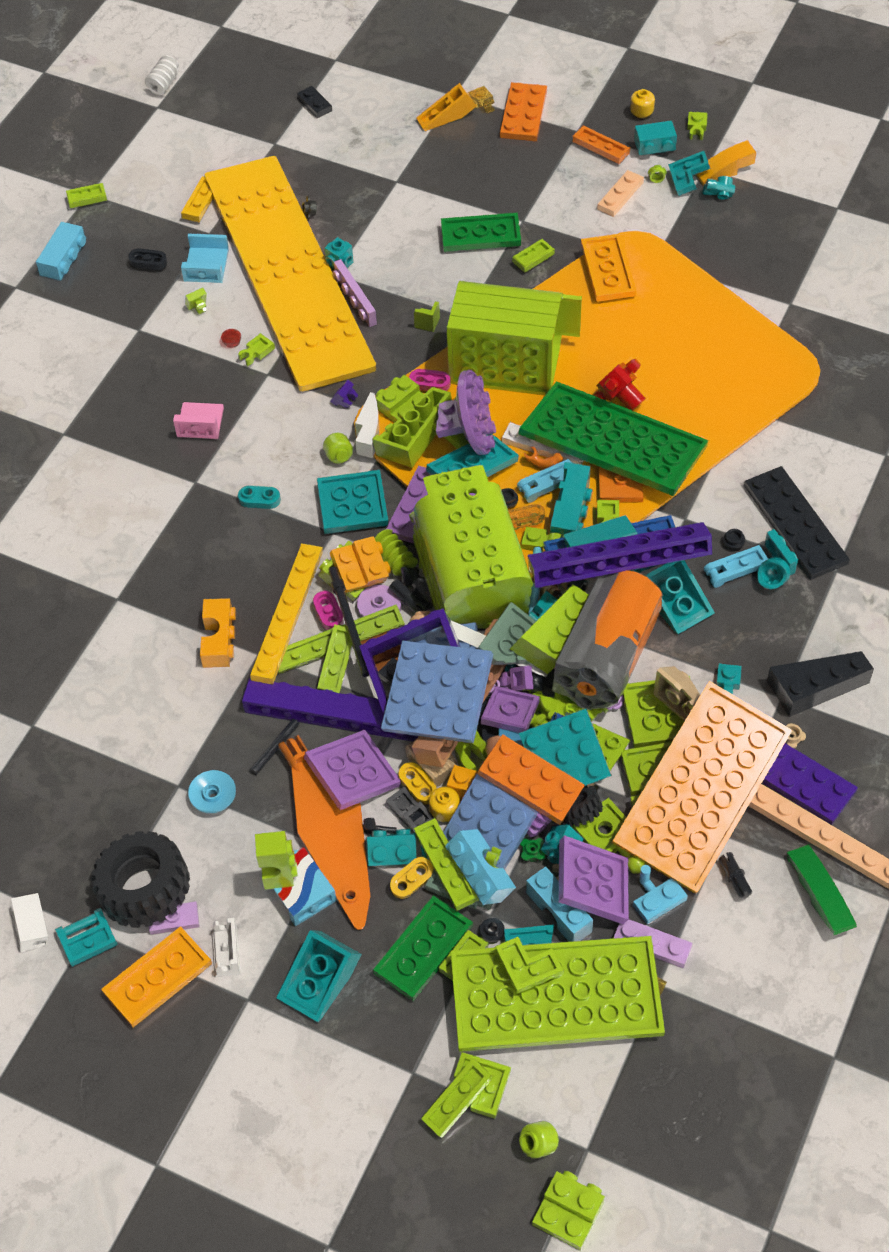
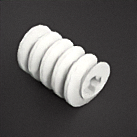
M163 55L146 77L145 84L152 93L163 95L178 75L179 65L173 57Z

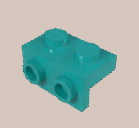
M398 829L396 834H387L386 830L372 831V835L367 836L368 866L409 864L417 858L416 835L411 833L410 829Z

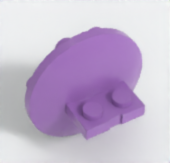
M472 370L462 371L459 375L456 400L439 403L436 433L439 438L464 433L473 450L478 455H485L490 452L491 448L495 447L494 438L492 435H489L496 433L495 423L491 421L488 406L490 404V395L488 391L484 392L482 377L477 376Z

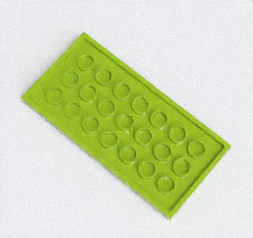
M652 936L523 945L529 958L553 949L563 968V974L518 994L495 951V947L451 951L459 1052L665 1035Z

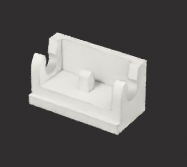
M38 893L11 898V911L20 953L45 946L44 940L48 939V934Z
M227 918V925H219V922L215 921L213 923L214 930H212L215 977L240 975L238 929L235 918Z

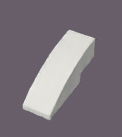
M371 392L355 422L357 436L355 440L356 452L358 455L373 458L375 453L372 438L377 434L379 435L377 401L375 394Z

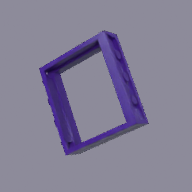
M444 609L434 610L423 618L412 620L403 627L392 629L385 635L369 639L365 644L359 646L383 714H385L388 699L373 656L402 644V641H409L440 626H443L450 646L461 647L451 620Z

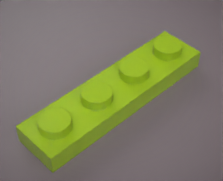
M436 818L415 827L414 833L456 910L458 911L479 901L473 888L445 847L448 844V840Z

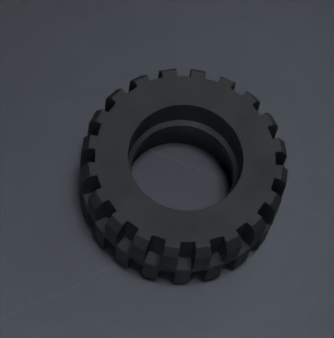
M138 831L134 835H123V838L118 841L115 839L110 843L111 846L108 849L104 848L100 853L101 858L96 859L93 866L95 870L91 872V886L104 912L112 921H117L122 926L130 924L131 928H140V925L148 927L152 926L153 922L166 920L165 917L168 914L172 915L178 910V904L182 905L186 898L184 894L188 893L190 887V873L177 845L170 841L167 836L163 834L158 836L157 832L148 831L147 834H144L143 831ZM144 869L159 870L156 877L146 886L134 890L123 889L126 881L135 873Z

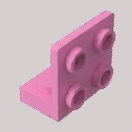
M184 402L181 414L174 415L173 422L177 437L218 439L224 410L223 404Z

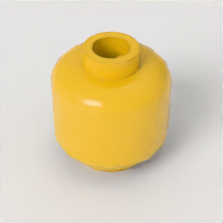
M645 89L635 91L631 96L630 102L632 114L638 118H646L653 113L655 105L653 93Z
M439 787L430 795V813L437 821L450 822L460 804V798L454 789Z

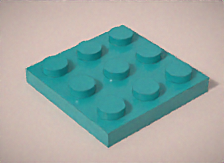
M380 470L317 478L325 534L388 526L389 522Z
M587 708L519 733L524 748L584 785L612 776Z

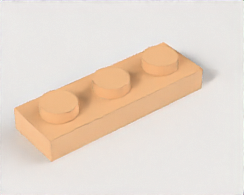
M627 170L598 203L597 210L614 217L644 183V177Z

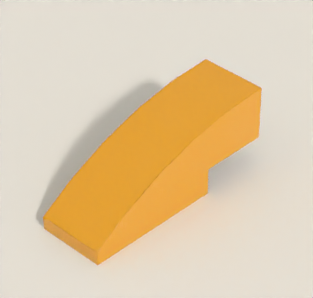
M748 140L738 143L708 160L710 169L695 175L702 185L706 184L707 179L717 180L720 176H735L739 168L755 164L756 151Z

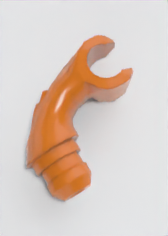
M531 446V449L534 451L532 456H528L524 452L527 461L539 468L546 469L563 461V457L559 452L546 459L540 458L534 446Z

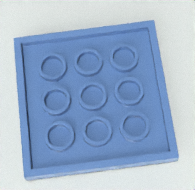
M402 641L381 729L385 732L474 743L493 659L492 651Z

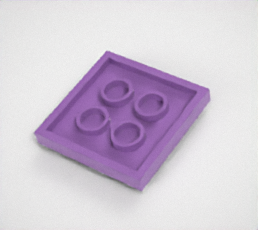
M365 730L307 751L304 755V759L339 810L400 787L401 784L400 778Z
M564 835L559 843V902L624 924L629 920L628 858Z

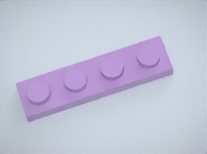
M342 260L335 261L333 275L336 281L340 282L344 294H348L352 306L358 309L362 321L365 320L369 327L376 325L375 309Z

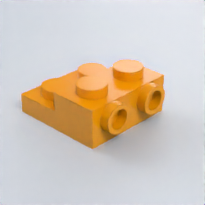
M374 536L354 541L352 545L330 551L334 567H337L340 578L344 581L345 593L384 583L389 577V563L383 561L381 556L383 553L382 545L379 541L376 542Z

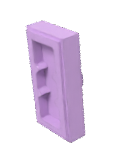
M197 902L178 904V910L174 914H168L165 917L166 920L153 922V925L149 926L150 934L172 932L180 926L184 930L200 927Z

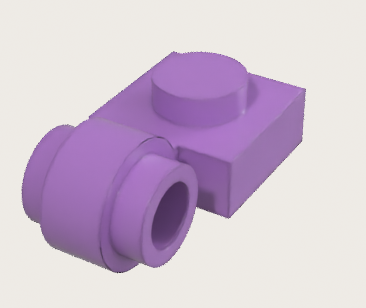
M521 666L511 668L510 672L501 673V677H499L500 687L514 691L533 689L532 667Z

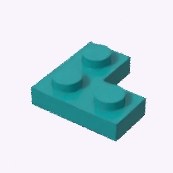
M705 151L668 164L678 196L697 189L693 175L710 169Z

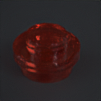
M227 329L222 333L221 340L227 347H236L241 341V333L236 329Z

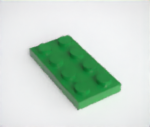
M518 213L441 218L444 252L521 246Z
M432 896L376 965L373 973L414 1001L439 970V966L457 943L473 927V922L435 896Z

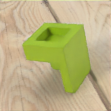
M437 301L434 302L431 310L424 308L414 310L415 328L434 332L440 319V307Z

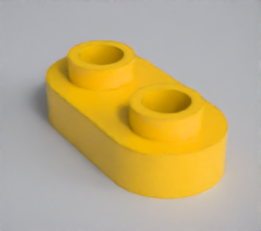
M413 762L403 764L399 769L401 784L408 789L418 803L421 801L423 805L429 804L431 793L437 789L435 783L431 781L418 764ZM408 775H413L414 778H413V779H408L407 776H408ZM422 792H428L429 795H428V796H422L421 793H422Z
M418 857L406 865L391 879L390 889L392 894L400 899L410 897L432 876L433 866L427 858ZM419 868H423L426 872L423 875H419L416 871ZM404 883L406 884L407 888L405 890H400L398 888V885Z

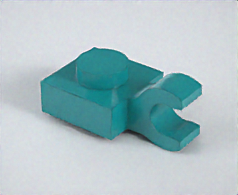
M719 663L716 685L733 695V689L739 690L742 666Z

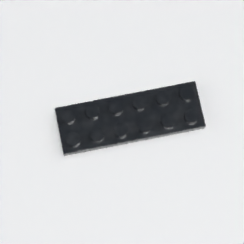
M782 466L744 481V487L778 535L784 538L789 550L796 554L799 565L810 580L849 564L850 559Z

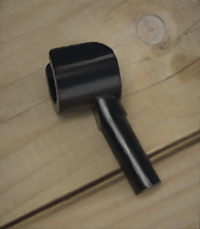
M374 818L363 820V830L367 836L372 835V831L377 830L396 833L397 827L376 825Z

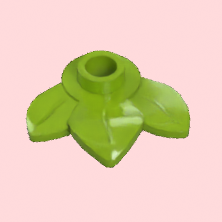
M555 692L554 698L540 697L541 706L545 711L549 712L547 718L550 720L555 712L565 716L566 712L572 714L580 711L579 707L569 697Z

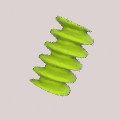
M392 529L383 530L375 537L376 542L379 541L383 548L382 559L389 563L390 570L395 576H402L401 568H414L417 566L418 560L413 557L412 552L408 551L403 542L398 540V536L392 534Z

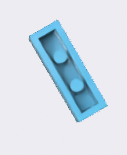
M65 222L59 224L36 260L40 276L62 280L63 276L69 271L73 260L77 258L78 252L86 243V236L82 226Z

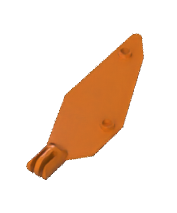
M297 735L295 740L290 738L286 740V744L285 742L278 744L292 768L297 832L314 862L334 888L336 898L353 927L357 930H362L365 927L370 887L361 803L339 810L304 759L305 752L308 749L300 736ZM347 896H353L354 898L348 899Z

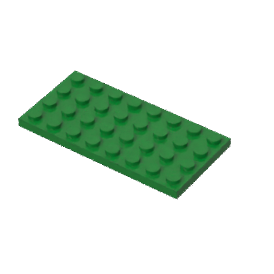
M557 381L519 428V435L671 496L676 494L707 448L709 442L707 439Z

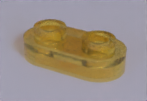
M534 504L508 510L515 530L538 525L545 520V509L541 505Z

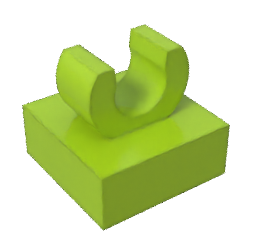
M202 287L185 295V305L188 310L195 308L198 314L206 311L207 293Z

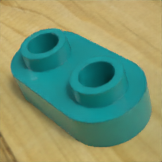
M244 486L238 492L239 503L247 508L273 509L281 502L280 492L274 487Z

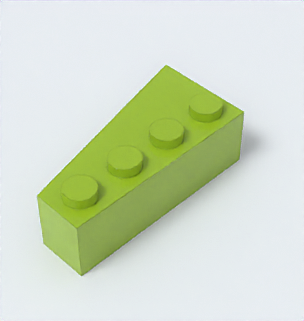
M435 387L430 388L414 402V407L402 412L400 419L394 424H388L380 436L377 434L372 438L376 456L413 468L436 436V430L432 426L439 417V403L452 401L451 392Z

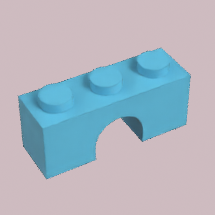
M478 829L459 831L445 846L483 905L501 903L516 888L504 868H494L484 859L483 856L490 847Z
M544 867L526 880V893L541 910L547 908L557 921V929L569 942L581 941L592 933L593 919L586 911L559 902V881L547 867Z

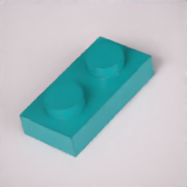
M775 529L768 531L764 544L773 557L786 561L790 569V575L795 574L798 563L796 554L789 550L784 538L779 536Z

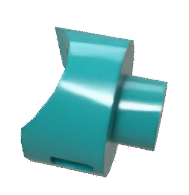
M777 557L769 558L762 562L758 570V581L760 585L767 589H775L782 586L790 577L788 564L783 559Z

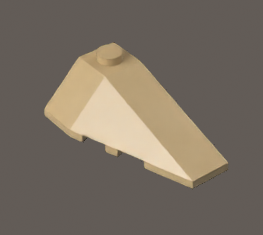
M675 666L660 667L657 670L654 695L685 721L700 697L698 690L685 672L678 670Z

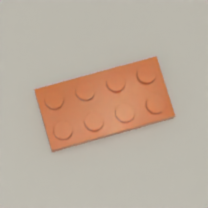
M511 82L500 130V138L537 142L547 95L546 85Z
M503 734L477 773L559 825L585 786L580 781Z

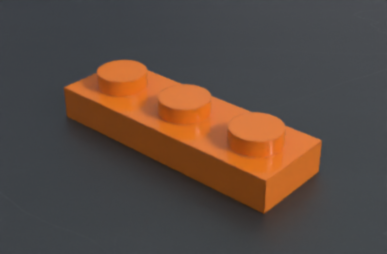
M584 125L573 135L574 143L618 164L630 154V147Z

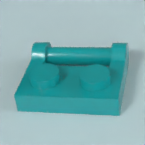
M101 907L94 910L93 914L64 928L60 926L55 929L72 967L118 945ZM99 922V925L89 930H86L70 939L67 938L68 936Z

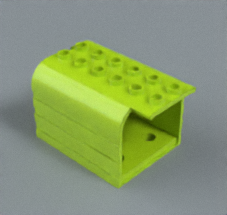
M459 281L447 324L448 370L451 384H458L459 375L462 371L472 370L477 376L482 377L484 388L546 395L553 386L562 335L580 337L582 296Z
M483 465L424 477L423 481L428 495L421 498L414 507L415 525H413V541L434 609H444L450 620L458 624L476 623V625L498 619L511 602L528 614L533 582L500 486L497 483L488 482Z

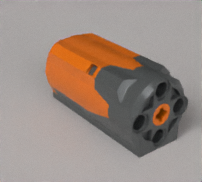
M630 570L598 577L556 661L553 692L569 697L579 707L587 708V710L609 708L618 703L662 608V592L648 577Z

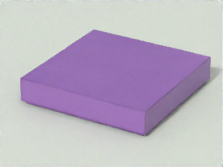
M495 686L481 717V724L518 733L526 731L535 714L540 696Z

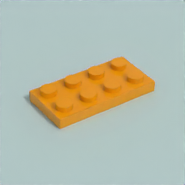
M620 234L581 239V247L596 302L636 296L635 285Z
M180 926L101 990L134 1028L212 965V961Z

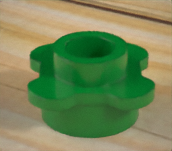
M541 838L536 840L523 839L520 843L523 848L521 858L524 861L530 862L543 860L545 853L541 851L544 840Z

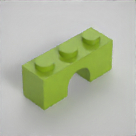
M285 831L255 834L256 858L258 866L262 871V881L265 890L293 887L294 877H298L297 862H295L292 840H287Z

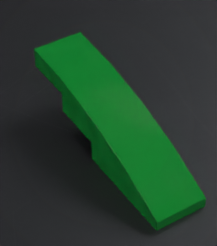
M808 844L787 852V859L799 874V882L809 894L811 905L833 935L856 928L857 924L845 900L810 845Z

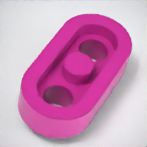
M416 369L409 376L411 380L419 385V390L428 391L432 387L447 391L451 385L449 374L443 371Z
M329 591L318 592L313 598V604L322 626L326 630H330L334 627V624L343 625V614L335 596Z

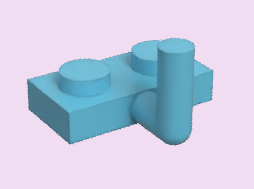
M643 865L640 872V883L648 893L633 901V907L645 923L649 924L685 902L688 895L677 881L669 879L655 887L650 880V866Z

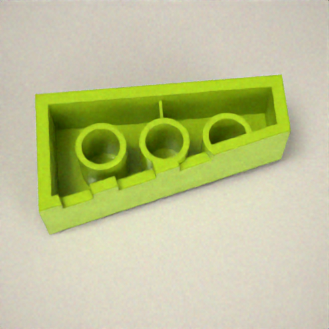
M573 584L517 640L510 650L548 674L555 667L556 661L589 594Z

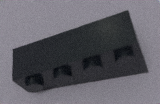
M859 651L772 666L769 668L767 683L789 717L869 684L874 668L864 653Z

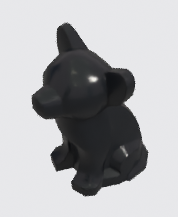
M402 567L401 582L407 588L412 586L416 597L431 609L433 602L425 577L419 576V569L417 567Z

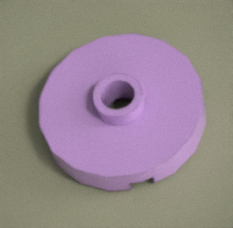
M386 585L370 586L362 591L357 599V609L360 617L396 604L401 612V600Z

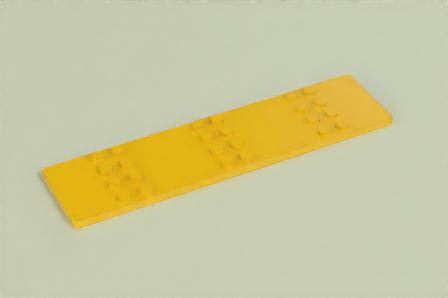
M270 156L205 173L206 182L212 191L215 204L298 389L303 392L375 372L376 362L326 262L323 252L277 157Z

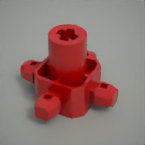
M635 358L626 365L624 362L618 364L596 385L599 390L594 396L604 400L609 399L610 401L617 397L627 409L634 411L646 399L632 383L637 378L634 373L638 371L641 363Z

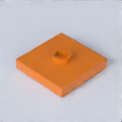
M599 467L600 500L643 502V484Z

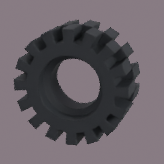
M585 785L563 819L565 825L579 827L580 823L586 825V821L592 822L594 821L593 817L600 815L599 812H602L603 805L593 786L588 787Z

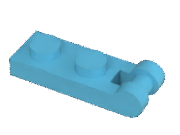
M570 459L520 480L517 483V488L520 492L524 493L526 501L531 503L539 496L559 488L560 481H563L564 462L572 463Z
M760 545L711 562L704 567V571L707 576L711 577L712 585L717 588L727 581L758 571L761 563L768 558Z

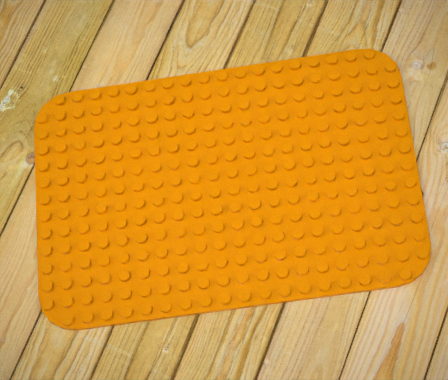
M628 231L618 234H620L631 271L636 296L596 302L584 255L533 289L582 296L580 337L562 335L553 385L557 381L594 396L599 390L596 385L618 364L624 362L626 365L630 360L636 358L641 363V366L634 373L637 378L632 383L646 399L634 411L709 440L707 448L674 496L643 484V502H619V517L626 515L631 523L643 521L809 396L818 385L820 367L817 358L808 348L666 241L651 233ZM448 347L414 370H435L449 374ZM451 384L447 390L451 392L452 400L456 397L457 384ZM483 388L484 392L488 391L490 395V404L488 406L491 421H494L496 433L493 435L502 441V436L509 423L521 426L545 395ZM617 397L611 401L609 399L606 400L626 408ZM363 406L358 410V413H357L356 418H355V421H354V427H355V422H356V420H357V418H358V416H359V414H360V412H361ZM378 411L380 436L388 424H394L395 422ZM436 434L413 468L376 456V452L373 457L404 486L408 487L418 466L426 468L427 464L457 450V448L444 437L439 438ZM506 444L519 455L518 462L487 477L488 482L497 483L501 490L511 488L517 493L518 503L515 507L509 508L508 511L521 547L526 527L546 529L548 535L550 534L551 521L560 489L557 488L539 496L535 501L528 503L524 498V493L520 492L517 488V483L530 475L544 470V468H539L527 461L524 452L528 456H532L533 452ZM539 455V457L542 459L547 458L545 456ZM584 461L582 465L590 466L589 489H593L591 501L586 502V506H588L586 519L582 518L581 523H584V528L599 524L597 523V500H600L599 466ZM521 547L529 570L528 555L533 554V551L525 550Z

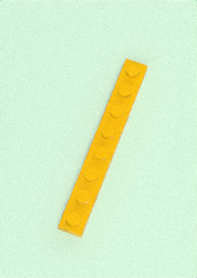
M301 543L250 674L251 681L274 684L322 557V547Z

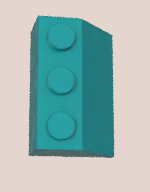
M624 515L564 534L563 538L566 547L636 535L637 531L627 516Z

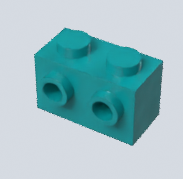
M665 121L635 126L634 142L638 154L646 155L676 150L677 134L673 122Z

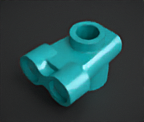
M720 176L717 180L707 179L702 193L710 196L718 195V198L723 200L728 199L735 193V185L732 184L733 179L729 176Z

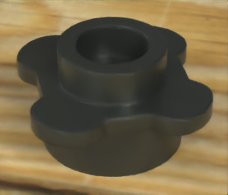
M306 196V202L302 203V211L306 214L307 220L310 219V216H315L317 212L316 201L310 200L309 196Z

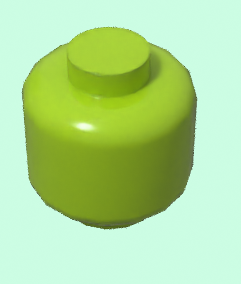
M332 433L323 442V450L328 459L333 463H344L353 454V447L347 436L343 433Z
M538 1121L523 1127L520 1132L519 1141L523 1152L528 1157L541 1158L549 1156L556 1151L559 1138L555 1127L551 1123Z

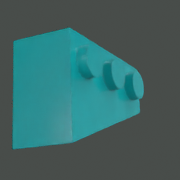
M564 462L563 481H560V493L555 503L550 533L561 534L560 538H563L564 534L584 528V523H581L582 518L586 519L588 506H586V502L591 501L593 489H589L590 466Z

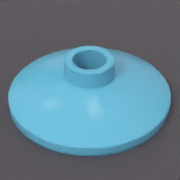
M210 770L194 778L189 786L188 795L191 804L197 810L204 813H217L226 809L233 802L236 795V787L233 779L228 774L218 770ZM211 794H217L215 797H209Z

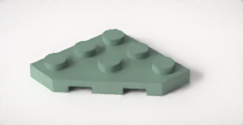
M511 602L477 649L492 651L493 665L530 664L526 659L511 651L510 648L536 621Z

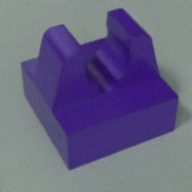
M347 380L338 389L330 402L335 406L339 404L349 408L353 403L348 400V397L353 401L358 397V394L352 388L354 384Z

